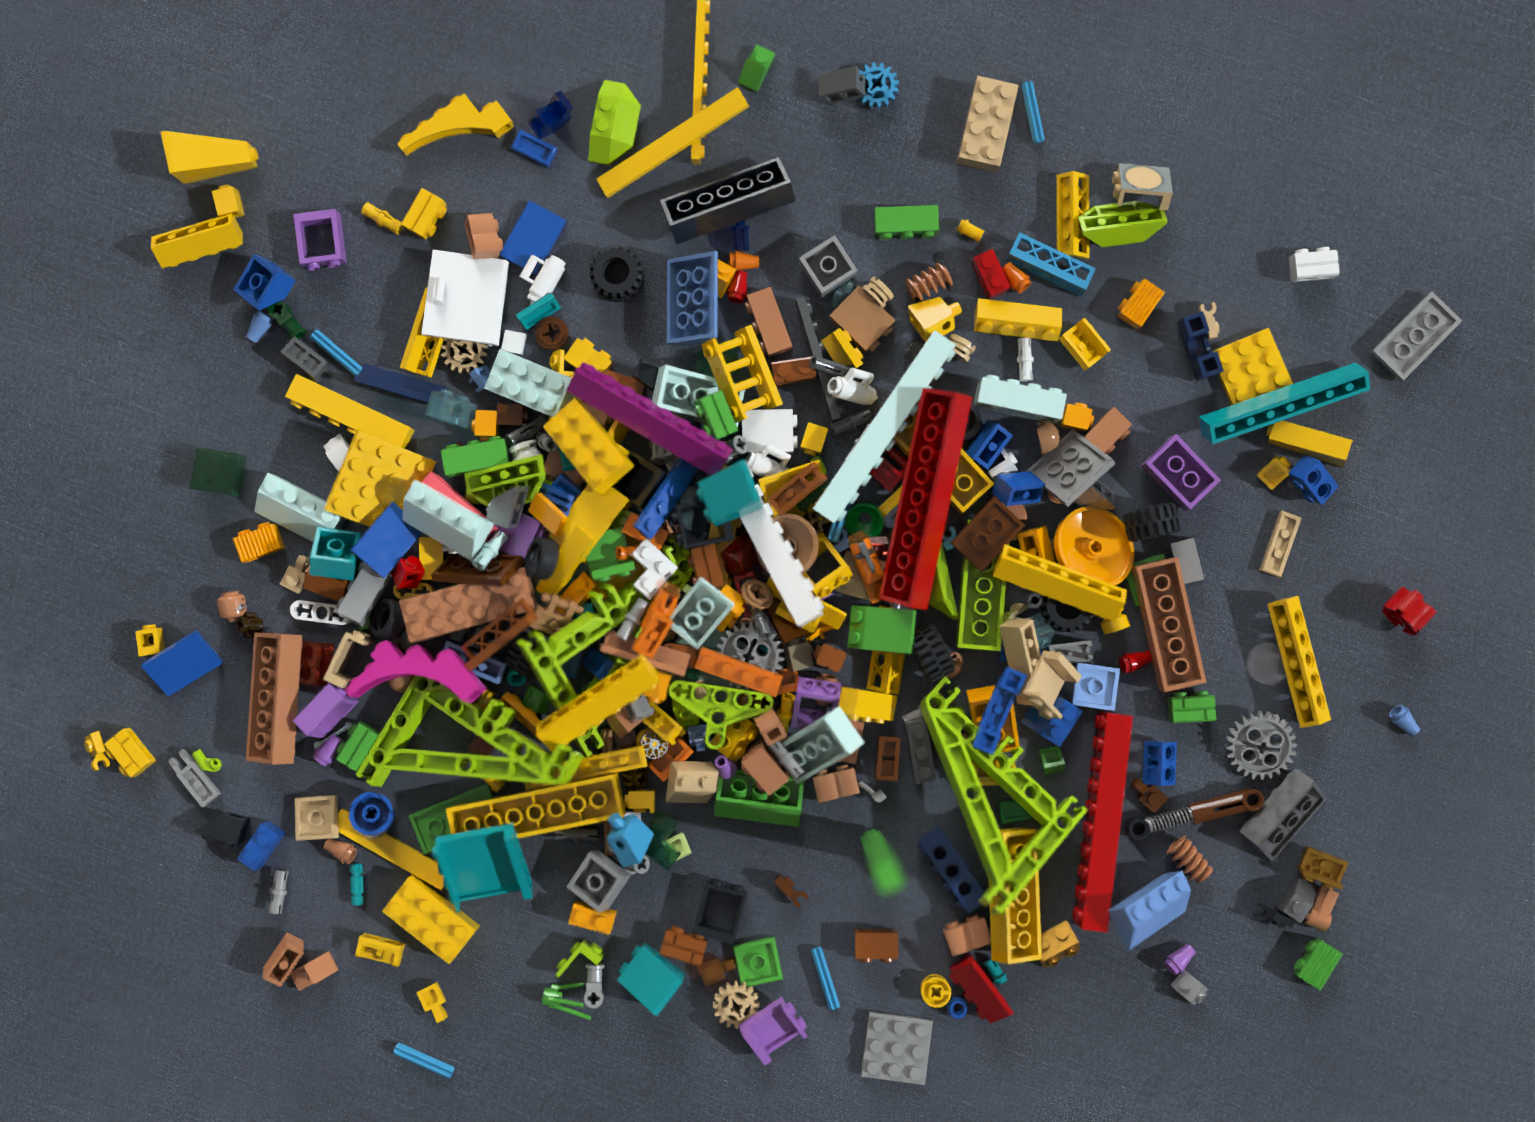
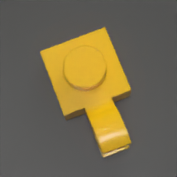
M99 731L86 736V741H84L85 749L94 757L91 762L92 770L94 772L99 770L97 766L98 761H101L105 768L109 767L110 761L104 753L106 749Z
M438 982L416 992L425 1012L432 1010L437 1023L448 1017L441 1005L446 1002V999Z

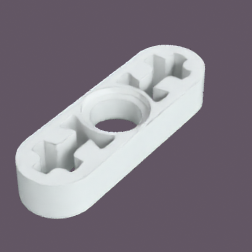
M298 600L290 607V613L296 619L337 625H347L350 623L346 619H343L342 622L340 617L332 616L333 612L337 613V605ZM303 604V608L312 610L311 613L303 612L300 616V612L296 611V609ZM319 607L327 609V616L324 619H320L316 614Z

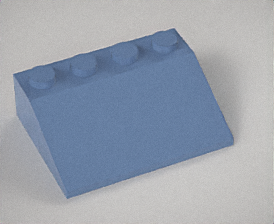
M717 251L667 259V344L686 347L700 345L713 338H717Z

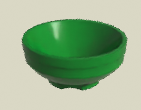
M859 503L848 511L845 518V526L848 533L854 538L861 540L869 537L872 540L881 533L884 519L881 511L873 504ZM867 512L871 515L872 519L869 522H863L860 520L859 515Z

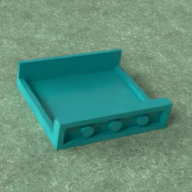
M513 823L436 837L435 847H432L433 859L438 861V872L440 875H443L444 888L449 890L450 904H454L457 912H460V902L521 891L524 900L533 898V882Z

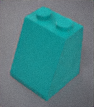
M745 460L698 482L700 489L696 490L701 502L705 501L707 507L704 510L707 521H712L714 526L763 509Z
M644 942L642 946L637 945L630 954L633 957L629 963L624 962L618 970L620 975L617 981L657 1017L682 984L685 972L664 956L659 955V952Z

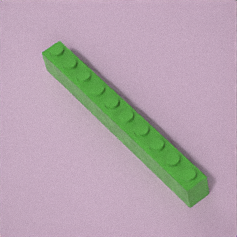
M873 828L863 832L864 836H861L860 839L881 893L884 894L904 887L895 858L881 831H876Z

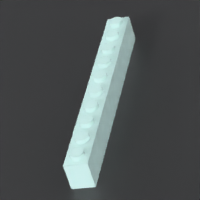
M934 330L814 506L813 510L833 524L836 520L841 522L847 513L844 508L848 503H854L859 495L856 492L859 486L865 487L871 478L868 473L872 467L878 468L884 459L881 457L883 451L891 449L895 443V440L892 438L896 432L901 434L908 424L904 420L909 414L913 416L918 409L919 404H917V401L922 395L923 388H932L929 384L933 378L938 380L944 371L941 368L945 361L949 363L956 352L953 349L956 344Z

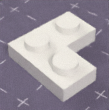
M644 539L631 556L646 570L632 586L650 600L678 567L650 541Z

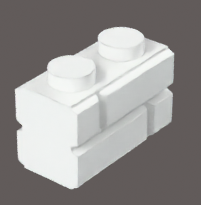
M1329 247L1317 248L1316 252L1300 249L1296 250L1295 254L1289 257L1292 282L1331 279L1340 273L1337 250H1330Z

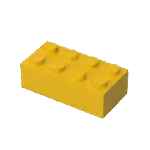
M576 398L570 401L543 426L591 488L598 493H605L634 467L633 463L587 406Z
M413 874L407 878L382 910L383 913L448 964L456 958L480 927L479 924L461 910L457 912L455 906L450 904V901Z

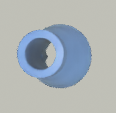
M258 310L257 313L253 314L246 337L254 342H258L263 334L272 326L274 318L268 313Z
M1398 705L1389 712L1390 721L1408 733L1409 736H1414L1420 731V727L1407 707Z

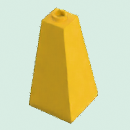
M170 131L161 132L169 173L184 184L257 168V150L247 141Z

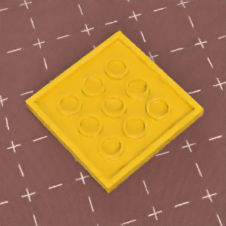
M356 430L323 509L370 527L391 502H394L403 510L404 498L414 480L423 482L428 474L433 471L436 461Z

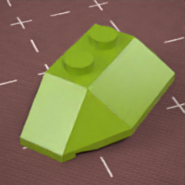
M604 80L598 93L590 132L589 162L609 166L633 147L641 105L624 83Z
M1140 201L1122 202V206H1117V203L1094 206L1086 211L1084 215L1078 217L1082 234L1101 247L1144 242L1165 226L1168 221L1164 210H1159V205L1154 206Z
M542 455L464 473L467 494L485 506H488L492 499L516 486L529 487L524 504L532 503L546 476Z
M941 542L928 605L948 618L957 620L959 617Z

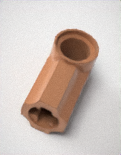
M1320 885L1313 906L1303 919V923L1325 932L1331 924V912L1339 893Z

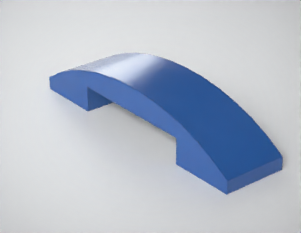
M1006 666L984 710L972 744L973 747L993 755L1001 737V729L1016 695H1019L1027 677L1026 674Z

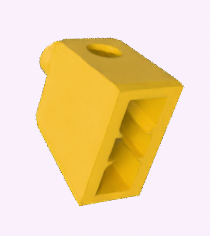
M936 297L909 305L908 313L911 324L926 343L934 330L942 336L953 331L955 328L954 317L962 314V309L958 302L947 306L941 297Z

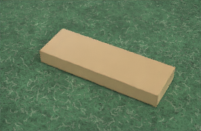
M1285 511L1279 512L1259 571L1276 577L1282 576L1302 519L1301 517Z

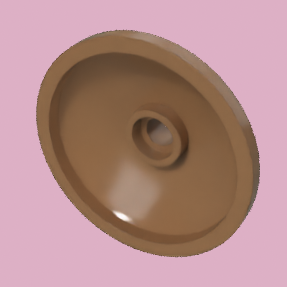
M794 514L777 515L773 517L774 522L778 521L784 531L781 534L784 541L788 540L790 544H794V551L791 554L795 560L798 559L802 564L804 570L801 573L804 574L813 565L818 554L817 534L812 525L800 516ZM756 548V553L759 562L761 563L763 568L767 572H769Z

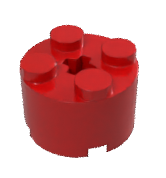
M1405 587L1399 588L1382 606L1384 608L1382 612L1387 619L1395 626L1399 624L1404 627L1402 631L1411 636H1416L1437 613L1433 607L1423 601L1424 597L1416 590L1410 592Z

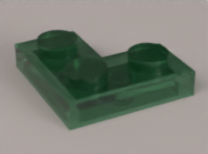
M660 810L648 826L654 836L645 853L665 870L669 871L681 853L666 840L679 823Z

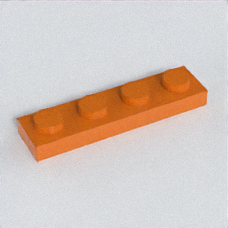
M705 647L701 648L695 665L696 669L774 697L777 695L783 675Z

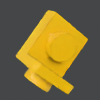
M1276 454L1257 473V476L1272 490L1289 475L1288 473L1292 469L1290 467L1291 463L1286 457H1280Z

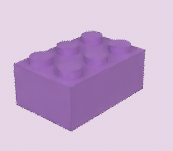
M1177 434L1171 436L1141 465L1183 511L1191 510L1221 481Z

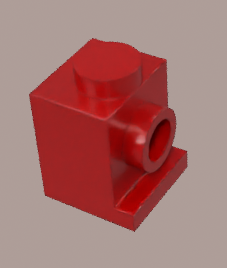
M409 556L407 559L399 560L396 569L391 571V576L397 589H413L418 587L425 570L420 559Z

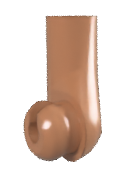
M958 652L950 654L955 664V671L946 676L948 679L961 672L963 658Z

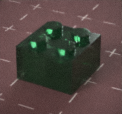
M196 447L190 489L240 497L246 456L239 453Z

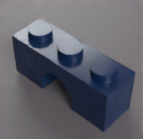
M1201 311L1180 319L1177 324L1197 382L1222 373L1224 370L1217 351H1212L1208 342L1207 334L1210 330L1204 312Z

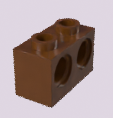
M878 735L875 779L897 781L900 737Z

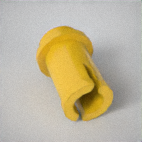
M962 219L956 230L960 232V235L964 234L979 242L985 230L969 223L968 219L966 221Z
M482 778L491 787V791L496 793L506 784L503 780Z

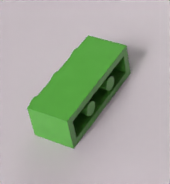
M938 205L875 207L874 235L875 237H880V240H890L896 236H900L901 239H912L913 236H922L924 239H929L939 232Z
M500 436L488 438V442L482 443L479 440L469 441L466 446L459 447V444H452L446 446V449L441 450L444 472L448 478L510 462L507 442L505 439H501Z

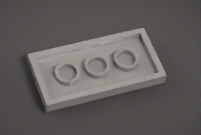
M1430 292L1371 353L1398 380L1403 381L1462 320L1433 292Z

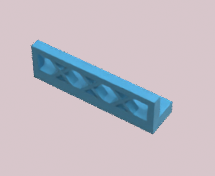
M1020 232L1005 262H1011L1014 266L1079 297L1086 291L1096 269ZM1020 240L1027 243L1031 250L1023 252L1017 249ZM1037 252H1047L1050 259L1046 261L1040 260ZM1056 261H1066L1069 268L1065 270L1059 269ZM1083 269L1089 272L1086 280L1078 278L1075 270Z

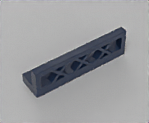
M366 363L363 365L361 375H355L354 381L361 385L439 408L446 390L444 386Z

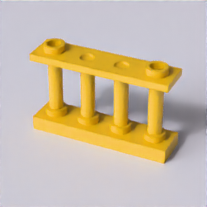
M752 325L734 332L736 338L718 344L716 338H713L701 344L704 356L708 360L719 390H722L735 423L747 419L745 412L762 405L765 410H770L783 404ZM739 346L744 358L726 364L721 352ZM747 366L752 378L734 384L729 372ZM755 386L759 398L742 404L737 392Z

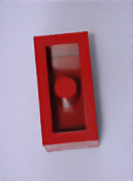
M991 249L973 257L971 265L987 299L990 300L1006 293L1010 285L994 250Z

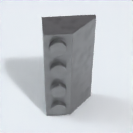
M1294 768L1292 772L1285 776L1284 781L1278 788L1271 792L1270 797L1264 802L1263 806L1256 811L1250 820L1243 824L1239 832L1268 860L1273 862L1328 798L1314 780L1297 768Z

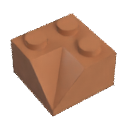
M763 737L745 750L742 756L743 765L741 767L748 776L752 775L756 780L755 784L762 793L765 791L768 795H771L789 780L788 771L783 765L780 766L778 764L779 760L767 748Z

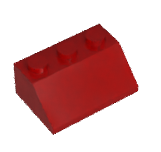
M970 952L949 967L952 972L949 976L956 986L962 985L965 989L962 992L969 1003L974 1001L978 1007L975 1011L982 1020L987 1019L991 1024L1013 1014L1006 1000Z

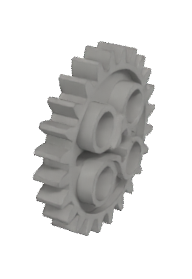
M743 622L741 629L734 625V632L726 630L729 637H720L724 644H717V647L721 649L719 653L733 658L737 657L744 662L748 661V657L745 654L751 652L753 640L756 638L757 643L751 654L754 659L750 660L749 663L752 665L756 664L777 674L776 669H783V666L778 664V662L785 660L784 657L779 656V653L783 652L784 649H778L777 646L781 641H774L776 633L772 634L768 639L761 640L759 639L755 624L750 622L749 627H747L746 623ZM741 637L748 640V646L745 649L739 646L738 642ZM761 644L766 645L768 648L766 656H762L758 651ZM730 681L729 685L731 686L735 682ZM737 684V689H741L743 685Z
M1258 711L1256 717L1252 712H1249V719L1242 715L1241 719L1243 722L1235 721L1234 723L1237 728H1229L1233 735L1226 736V739L1231 742L1225 744L1226 749L1230 750L1226 753L1228 758H1231L1230 763L1236 765L1235 769L1238 772L1242 770L1245 777L1250 773L1252 779H1255L1257 774L1261 780L1264 779L1265 774H1268L1270 779H1272V772L1281 775L1279 769L1282 767L1287 770L1288 768L1285 763H1293L1289 756L1296 755V752L1291 749L1297 747L1296 742L1291 741L1296 738L1294 733H1290L1293 729L1290 725L1286 726L1287 722L1285 719L1279 721L1280 717L1277 714L1272 718L1269 711H1267L1265 716H1263L1261 711ZM1253 729L1258 730V732H1257V734H1256L1255 736H1253V737H1249V736H1248V734H1249V732H1250L1251 730H1253ZM1273 734H1279L1277 740L1269 741ZM1243 740H1246V741H1249L1250 743H1242V741H1243ZM1246 750H1252V754L1250 756H1243V753ZM1273 754V758L1270 761H1264L1266 755Z

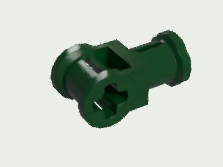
M279 301L268 306L269 315L275 318L280 326L286 330L290 340L294 336L299 340L305 335L307 330L299 325L289 305Z

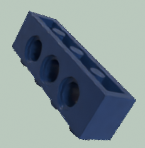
M936 826L919 838L918 841L921 845L918 846V849L924 858L926 856L930 857L932 863L929 865L936 875L941 873L945 880L942 884L949 893L951 891L955 893L957 898L954 901L961 910L965 908L970 913L982 903L979 900L985 894V891L942 829ZM938 847H942L945 850L944 855L940 858L934 856V850ZM955 865L957 867L954 875L946 874L948 866ZM961 883L969 884L967 892L960 893L958 891Z

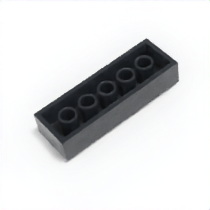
M779 157L660 200L676 245L796 201L791 181Z

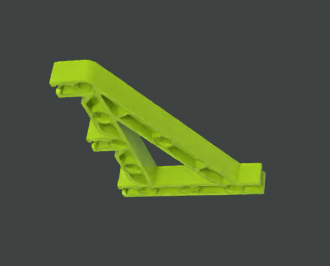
M673 535L668 541L669 543L673 542L676 553L671 554V551H673L672 546L668 547L664 544L660 552L678 568L661 587L665 588V591L669 593L671 591L679 596L692 575L694 567L690 568L687 555H690L689 550L680 551L679 546H676ZM640 576L619 589L618 594L614 586L607 582L600 584V589H604L608 596V599L603 602L601 600L604 597L602 593L598 594L593 590L587 593L597 613L585 612L550 636L548 643L536 630L528 633V636L530 638L533 637L537 643V648L532 651L529 649L532 646L530 642L527 643L523 639L516 641L556 711L577 698L560 665L625 621V615L630 613L638 598L651 604L656 593L648 600L632 586ZM615 608L614 613L610 615L611 610ZM640 625L636 626L631 634L632 637H638L642 630ZM580 632L579 637L575 639V635ZM608 654L607 657L615 664L605 678L632 660ZM544 656L543 662L539 664L540 658ZM595 676L590 685L588 686L587 690H589L602 680ZM564 690L563 695L559 697L560 692ZM598 726L591 727L583 736L573 739L579 751L587 757L593 753L587 748L584 742L585 739L591 736L590 740L597 749L605 745L596 730Z
M414 676L355 775L359 778H366V783L377 787H382L391 770L565 785L571 780L584 756L578 752H571V757L564 765L563 761L568 751H571L572 748L568 745L558 744L554 753L550 754L518 731L507 729L517 711L510 707H504L505 703L502 701L491 699L487 708L483 709L475 702H463L451 689L428 677ZM428 681V686H427V688L425 689V688H424L425 682ZM460 702V708L457 711L456 706ZM433 704L509 757L405 749L429 707ZM501 707H503L502 714L498 719H496ZM492 724L493 730L489 733V726ZM525 746V747H526V753H525V755L523 756V755H522V748ZM382 754H383V755H384V759H383V761L381 762V756H382ZM470 761L471 766L469 770H467L466 765ZM559 768L560 776L556 779L555 772Z
M945 676L922 699L920 709L991 883V887L979 902L987 906L995 894L1001 897L1002 900L999 905L991 910V913L997 916L1006 910L1088 809L1084 806L1080 808L1075 807L1073 809L1075 814L1071 817L1066 813V809L1071 803L1075 804L1077 802L1073 795L1064 798L1056 808V800L1022 768H1010L1024 750L1020 746L1016 749L1012 748L1010 750L1012 755L1009 758L1003 754V748L1008 743L1012 744L1014 742L1009 735L997 744L993 755L973 747L972 744L978 727L958 708H947L960 693V690L957 687L952 691L949 689L947 692L949 697L946 699L938 692L945 684L949 685L951 682ZM930 700L937 704V709L930 706ZM961 730H965L968 733V739L962 736ZM970 758L1042 825L1012 862H1010V855ZM993 759L999 762V769L994 766ZM1025 789L1031 792V799L1025 795ZM966 790H970L973 793V800L967 797ZM1057 819L1062 821L1063 828L1057 825ZM1031 850L1036 852V860L1031 857ZM1005 882L1009 883L1010 892L1004 889Z

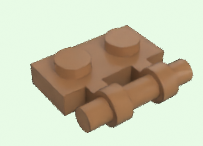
M543 592L541 601L548 604L546 608L537 606L534 613L539 619L531 624L530 627L553 635L575 620L572 618L573 613L581 615L584 607L577 605L575 601L563 600L559 598V595L553 593L550 595ZM557 606L566 611L564 614L555 612L554 609Z

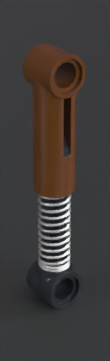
M1243 788L1237 792L1187 804L1185 809L1174 810V812L1171 810L1167 813L1164 812L1163 815L1160 813L1159 815L1156 814V816L1152 815V817L1132 816L1126 820L1124 828L1130 837L1143 840L1154 831L1164 830V828L1168 829V827H1175V825L1179 826V824L1182 826V823L1186 825V822L1189 824L1191 821L1195 825L1250 810L1257 811L1263 806L1264 797L1257 790ZM1253 794L1254 802L1248 805L1247 797ZM1136 823H1140L1142 826L1139 833L1133 832V826Z

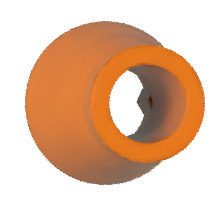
M735 250L734 252H729L728 265L735 268L736 271L758 268L759 256Z
M1011 262L1002 268L1013 291H1017L1020 294L1031 285L1030 277Z

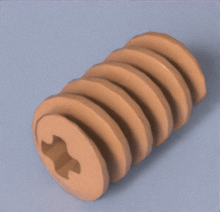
M936 263L935 270L929 267L927 273L925 271L920 272V277L913 275L912 281L907 278L905 286L915 303L916 297L923 301L922 294L931 297V289L937 294V286L944 290L946 289L945 282L952 286L953 281L947 268Z
M1183 835L1169 846L1166 854L1174 853L1171 860H1180L1177 868L1184 866L1183 874H1191L1187 880L1189 882L1196 880V883H1199L1212 873L1213 868L1207 866V860L1202 859V854L1197 852V848L1191 846V840L1185 839L1186 835Z

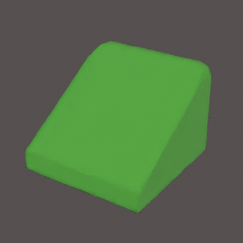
M532 685L529 686L522 701L524 706L543 715L551 703L545 691Z
M1052 746L1038 750L1045 775L1065 770V762L1060 747Z

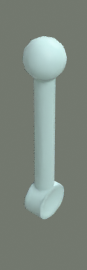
M347 722L343 728L333 734L340 735L344 731L349 730L353 724ZM330 735L329 737H327L326 739H324V740H322V741H317V742H315V743H314V748H315V749L318 748L321 744H323V743H324L327 739H329L332 735Z

